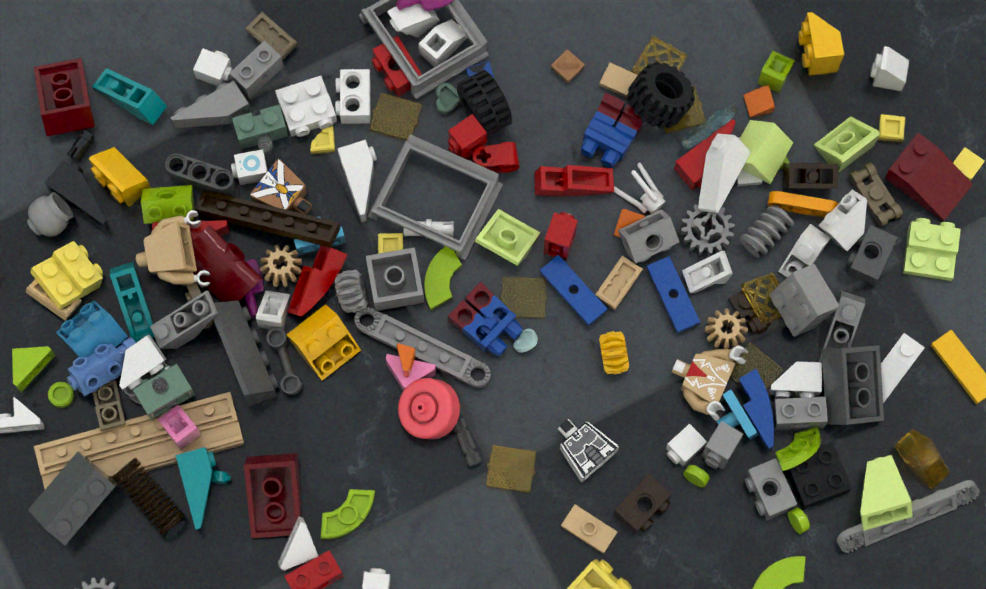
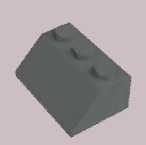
M880 345L821 349L824 397H826L828 417L827 424L849 425L884 421Z
M77 451L28 511L45 530L62 544L66 545L117 483Z

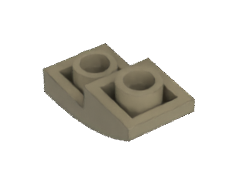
M116 380L109 381L95 392H92L101 431L126 425Z

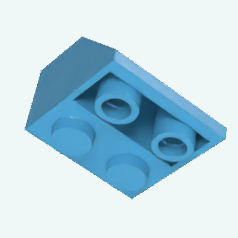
M95 300L85 304L77 315L65 321L56 332L78 358L92 355L95 353V348L101 344L109 345L111 343L116 347L128 337L114 318Z

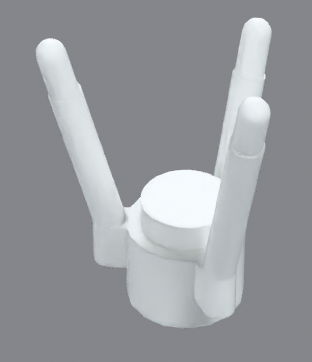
M638 163L637 167L649 187L635 170L631 174L646 192L640 198L643 202L640 203L615 186L614 192L638 207L644 214L647 211L652 214L657 212L666 201L643 165Z

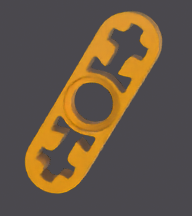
M772 191L769 193L767 206L773 207V205H776L786 212L825 218L839 203L833 200Z

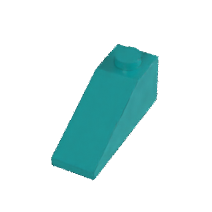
M107 68L92 86L94 90L135 117L151 125L156 122L167 107L152 89Z
M134 261L110 268V277L130 337L136 343L147 335L154 338L155 336L150 327L153 325V321Z
M207 447L176 455L195 529L202 528L213 476L212 466H216L213 451L208 452Z

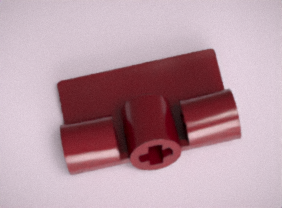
M210 225L192 241L197 271L193 272V274L197 275L203 270L208 271L210 275H201L199 280L203 283L210 282L207 288L221 302L240 301L262 279L244 261L245 256L243 252L233 243L227 244Z

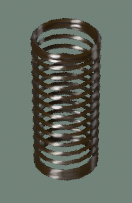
M134 458L120 469L112 479L115 482L121 479L117 486L124 484L121 490L128 488L125 495L134 491L128 499L138 495L132 503L141 500L136 505V508L145 504L140 509V512L148 509L144 513V517L152 513L147 521L159 515L151 525H155L162 520L155 527V530L166 524L158 532L162 536L180 521L185 514L182 510H179L172 515L178 509V506H175L169 510L175 501L161 509L169 502L171 497L158 504L167 493L155 499L163 491V488L151 495L160 485L157 484L148 490L156 482L154 479L144 486L152 478V475L137 484L148 474V471H145L133 480L145 468L143 466L130 475L141 464L137 458Z

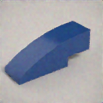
M754 369L739 378V383L750 400L743 405V409L767 450L771 451L773 450L774 442L773 413L764 382L757 369Z

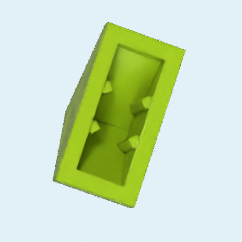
M773 51L762 68L757 84L762 86L769 85L771 90L780 93L795 60Z
M48 346L12 349L13 384L20 392L56 356L52 349Z

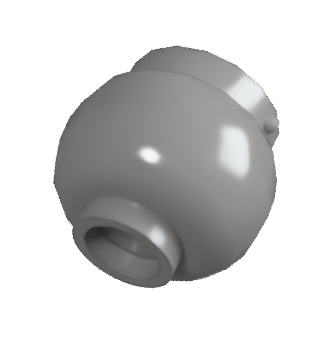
M52 192L50 195L41 196L31 203L28 208L29 219L27 223L37 235L43 234L44 236L53 237L60 234L67 227L68 221L73 217V212L60 195Z

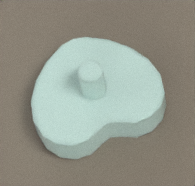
M529 328L523 330L520 337L513 344L514 349L520 353L532 349L537 344V334Z

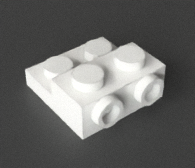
M322 76L275 90L291 137L295 135L297 137L305 136L311 130L331 127L333 123L337 122L336 114Z

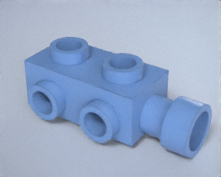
M129 337L121 342L122 345L117 348L111 343L109 345L101 344L95 348V353L75 359L73 366L68 368L70 376L67 377V381L73 390L78 389L86 396L89 393L95 392L109 381L118 378L122 374L125 352L136 342Z

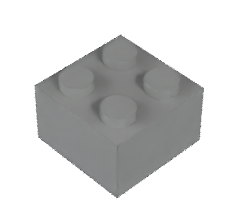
M415 247L366 256L376 311L424 303Z
M815 264L793 272L769 294L774 306L778 309L794 337L816 328L840 307Z

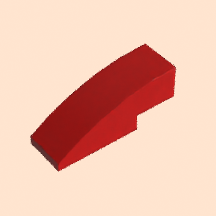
M566 165L564 168L540 166L534 172L535 195L587 196L613 193V168Z
M320 245L313 266L303 265L287 312L303 316L331 287L344 264L347 254Z

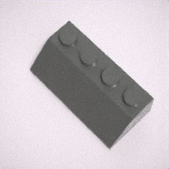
M238 300L214 303L218 314L213 320L248 406L251 407L276 397L274 389L279 386L274 374L268 375L265 366L270 364L265 352H259L256 344L260 343V339L256 329L250 330L247 321H250L251 317L247 307L241 308Z

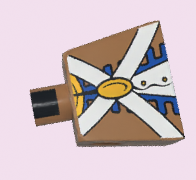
M277 159L250 193L252 202L289 211L295 210L306 215L313 206L304 199L307 194L306 185L280 159Z

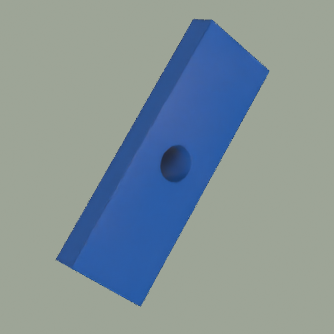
M559 255L540 269L541 275L588 327L607 312L606 306ZM576 289L578 292L571 294L569 290Z
M670 256L647 265L648 273L676 333L678 334L699 325L700 320ZM675 293L677 298H671L669 294Z

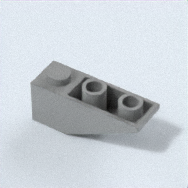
M233 80L230 83H222L216 88V91L208 96H200L189 107L178 109L170 118L175 128L225 125L233 123V117L244 115L251 111L249 103Z
M205 291L150 327L160 349H178L194 339L218 312L209 291Z
M841 291L838 299L840 307L833 313L823 349L851 347L865 306V298ZM822 352L819 358V362H822Z

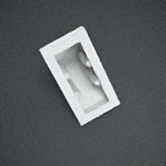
M265 291L256 314L259 328L268 330L281 328L284 330L290 294Z
M300 516L278 561L280 569L283 570L318 557L304 518Z

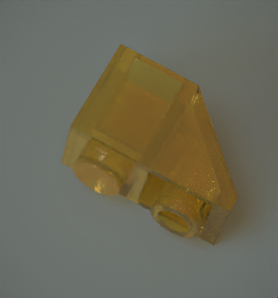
M911 429L895 444L903 461L932 490L950 474L933 441L918 431Z

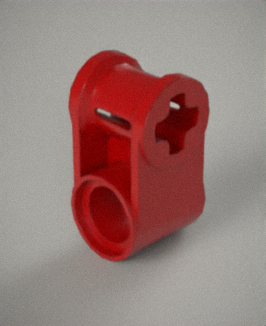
M514 142L480 146L473 152L472 162L493 172L509 173L520 168L517 148Z

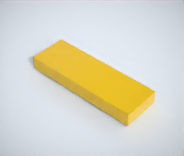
M950 330L934 341L930 346L976 405L986 398V373L955 333Z

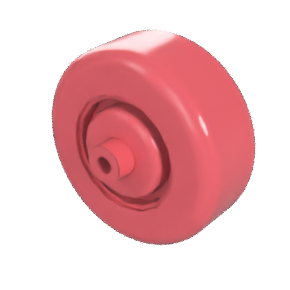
M422 378L413 381L404 389L398 403V415L402 426L409 434L421 439L444 437L455 427L460 414V403L456 392L449 384L438 379Z

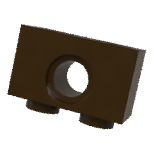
M783 163V187L838 189V164Z
M648 474L614 510L613 515L635 535L640 530L644 533L654 522L651 518L657 512L662 514L670 506L671 503L668 500L672 494L653 476ZM645 500L650 503L651 509L643 512L638 508L637 503Z

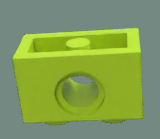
M192 185L143 189L141 206L144 224L160 222L163 219L180 215L186 217L187 213L195 208Z

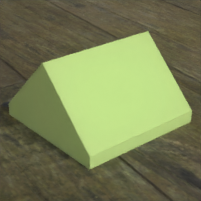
M850 116L816 142L814 147L828 163L838 164V173H840L875 146L880 133L878 130Z
M750 120L739 139L751 151L742 170L771 185L793 142L775 123Z

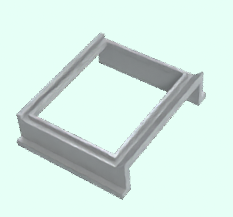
M380 0L372 6L362 9L359 15L364 24L369 22L411 83V93L416 100L436 89L439 84L447 82L466 71V67L476 65L489 57L487 53V40L459 0H453L446 7L473 45L421 76L417 75L378 18L379 15L395 7L396 2L399 0Z
M410 134L374 202L368 218L377 221L380 216L456 251L458 259L466 261L503 184L499 182L498 173ZM412 151L487 184L460 240L384 207Z

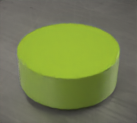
M56 382L49 388L48 398L55 407L65 408L73 402L74 391L68 383Z
M688 465L683 473L689 482L698 487H705L710 480L709 475L695 465Z
M796 507L788 512L789 521L797 533L802 534L809 530V520L800 508Z

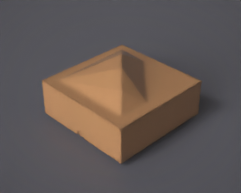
M568 49L551 65V69L568 84L585 68V64Z

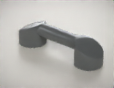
M272 328L267 333L266 339L268 344L277 350L285 376L281 380V388L286 394L295 395L301 390L302 381L294 374L286 348L289 338L283 329Z

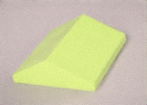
M498 209L477 236L475 242L518 266L527 257L540 232Z

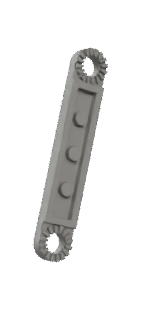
M368 307L356 312L354 321L356 328L360 332L397 349V343L413 347L416 352L415 359L435 364L437 370L474 388H482L489 383L491 372L485 363L373 308ZM365 314H369L374 318V322L368 327L360 323V318ZM474 369H482L485 372V377L481 381H475L471 377V372Z
M966 480L944 490H938L932 495L912 501L913 517L863 531L861 523L843 531L837 538V544L843 552L847 553L853 552V549L857 550L862 545L866 547L953 511L959 505L969 504V501L973 502L972 499L975 500L976 496H979V488L974 481Z

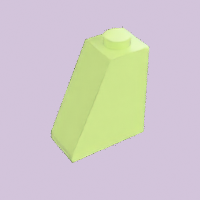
M892 455L879 457L867 462L860 511L863 531L913 517L912 501Z

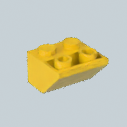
M813 12L807 13L805 21L801 23V31L798 32L799 44L804 45L805 53L802 54L804 68H808L809 76L838 72L844 57L840 31Z
M115 147L92 155L89 158L92 165L90 170L95 175L94 178L102 187L107 185L111 195L119 204L124 202L130 207L142 196L143 189L151 188L148 180Z
M326 304L286 334L298 353L321 380H324L361 351L339 316Z

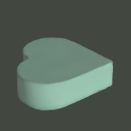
M446 82L437 86V111L442 115H449L461 104L457 89Z

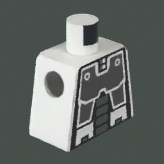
M567 419L558 427V430L566 438L560 444V450L581 483L618 452L619 446L589 422H585L580 428H577Z

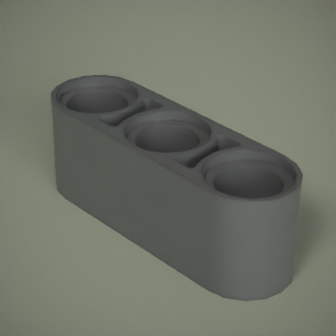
M177 153L171 154L165 161L167 173L171 180L192 185L193 188L202 191L207 190L228 196L232 195L235 191L236 186L233 175L227 169ZM174 165H183L180 171H172ZM198 172L206 173V176L202 179L194 178ZM222 179L229 180L228 185L220 187L217 184Z

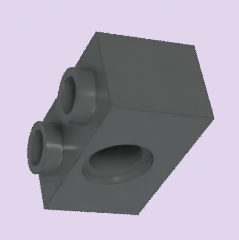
M870 225L867 232L864 231V234L856 242V244L860 245L858 252L852 251L846 265L850 266L847 275L875 286L897 240V236ZM870 250L874 252L876 258H867L864 251Z

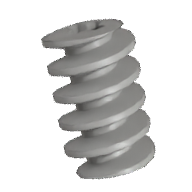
M776 205L770 206L766 209V213L760 215L759 220L754 221L753 227H749L746 230V234L740 236V242L748 252L759 258V251L763 254L768 253L765 245L774 247L775 244L772 238L780 241L781 236L778 231L786 234L788 230L784 225L787 224L793 227L794 222L783 209Z

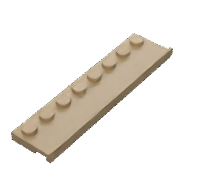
M231 392L180 405L181 409L192 420L201 434L200 437L182 450L178 448L157 420L161 416L151 421L148 415L126 420V425L105 431L97 428L34 446L44 488L46 489L77 451L112 478L134 458H137L141 464L130 475L143 466L145 468L139 474L177 464L176 455L207 447L208 452L213 451V453L244 445Z

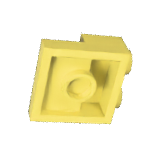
M74 241L54 251L52 257L32 267L30 272L59 310L100 288L103 280L101 267L96 263L92 264L88 259L86 248L83 245L78 246Z
M595 559L567 589H632V586L622 577L618 580L611 573L613 568L605 560L599 562Z

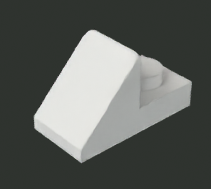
M720 251L682 270L689 292L694 294L714 284H726L733 274L725 251Z
M15 397L13 398L14 416L12 417L11 414H0V433L45 429L44 423Z

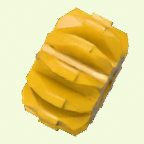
M621 331L602 334L599 342L604 371L607 374H620L621 372L628 371L629 361L624 334Z

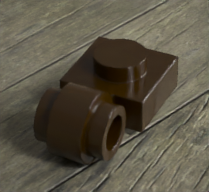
M751 286L729 297L728 301L734 311L739 312L738 318H749L746 325L752 335H760L768 330L767 327L771 326V323L765 313H757L762 310L763 306Z

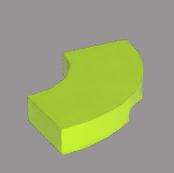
M446 246L435 255L426 272L424 287L426 301L430 310L452 300L450 280L454 273L462 267L454 250Z
M818 427L795 433L794 440L789 446L775 452L782 471L803 463L815 454L821 444Z
M349 489L347 499L341 507L333 512L322 513L321 540L339 538L355 530L368 516L374 502L375 490Z
M789 557L773 563L759 576L753 589H784L791 584L803 583L806 557Z

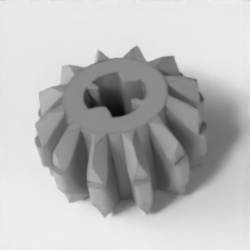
M347 270L337 274L335 289L341 308L347 313L358 312L366 308L369 301L367 287L365 286L362 274L357 270Z

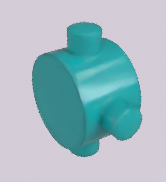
M213 471L212 482L227 484V481L231 480V476H228L227 472Z

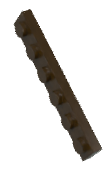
M207 190L203 191L194 208L200 216L220 221L227 220L228 223L330 248L341 229L339 222Z

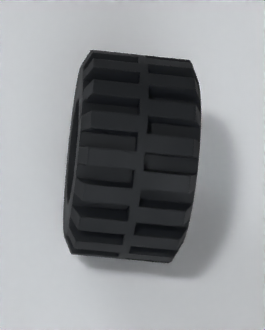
M654 62L644 67L628 88L627 99L630 100L629 105L634 109L635 115L640 116V120L644 123L648 122L649 126H657L659 129H664V127L668 129L673 125L675 126L692 107L695 100L693 95L695 91L690 86L691 81L685 77L683 72L678 71L677 67H671L665 62L663 64Z
M482 70L457 83L458 97L467 117L473 114L487 132V137L512 124V114L508 102L498 83L490 73Z

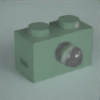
M280 105L260 110L261 115L254 117L251 112L232 118L241 150L258 145L259 150L263 149L264 154H267L273 149L272 141L288 137Z
M177 364L165 366L158 372L157 376L152 379H143L133 389L151 421L169 411L171 407L179 405L195 395Z

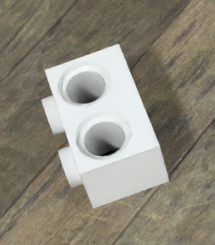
M341 69L340 78H336V93H340V101H336L335 105L336 115H340L341 124L371 123L370 69ZM350 82L359 83V86L351 89L347 87ZM350 105L359 106L356 111L351 112L347 110V107Z

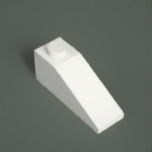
M717 134L706 153L698 204L700 211L719 212L751 153L735 135Z
M366 140L337 148L361 222L366 221L374 173L373 161L377 160L373 146L368 147Z
M905 333L881 363L883 403L924 349L922 345Z

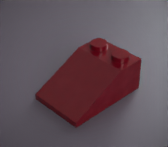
M82 58L34 67L40 112L46 136L95 127Z
M917 133L889 168L885 176L886 180L943 222L973 185L936 145L920 133Z
M298 453L247 457L244 463L251 538L290 536L298 517H302Z

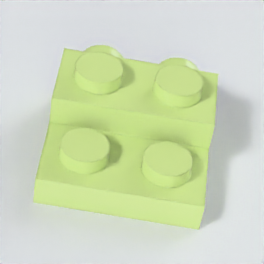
M917 218L916 222L911 221L908 226L903 274L952 281L961 229L955 228V224L951 222H941L940 225L930 224L931 221L925 218Z

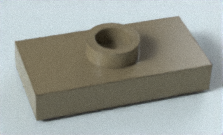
M263 12L245 28L246 32L260 44L265 40L282 56V60L297 46V42Z

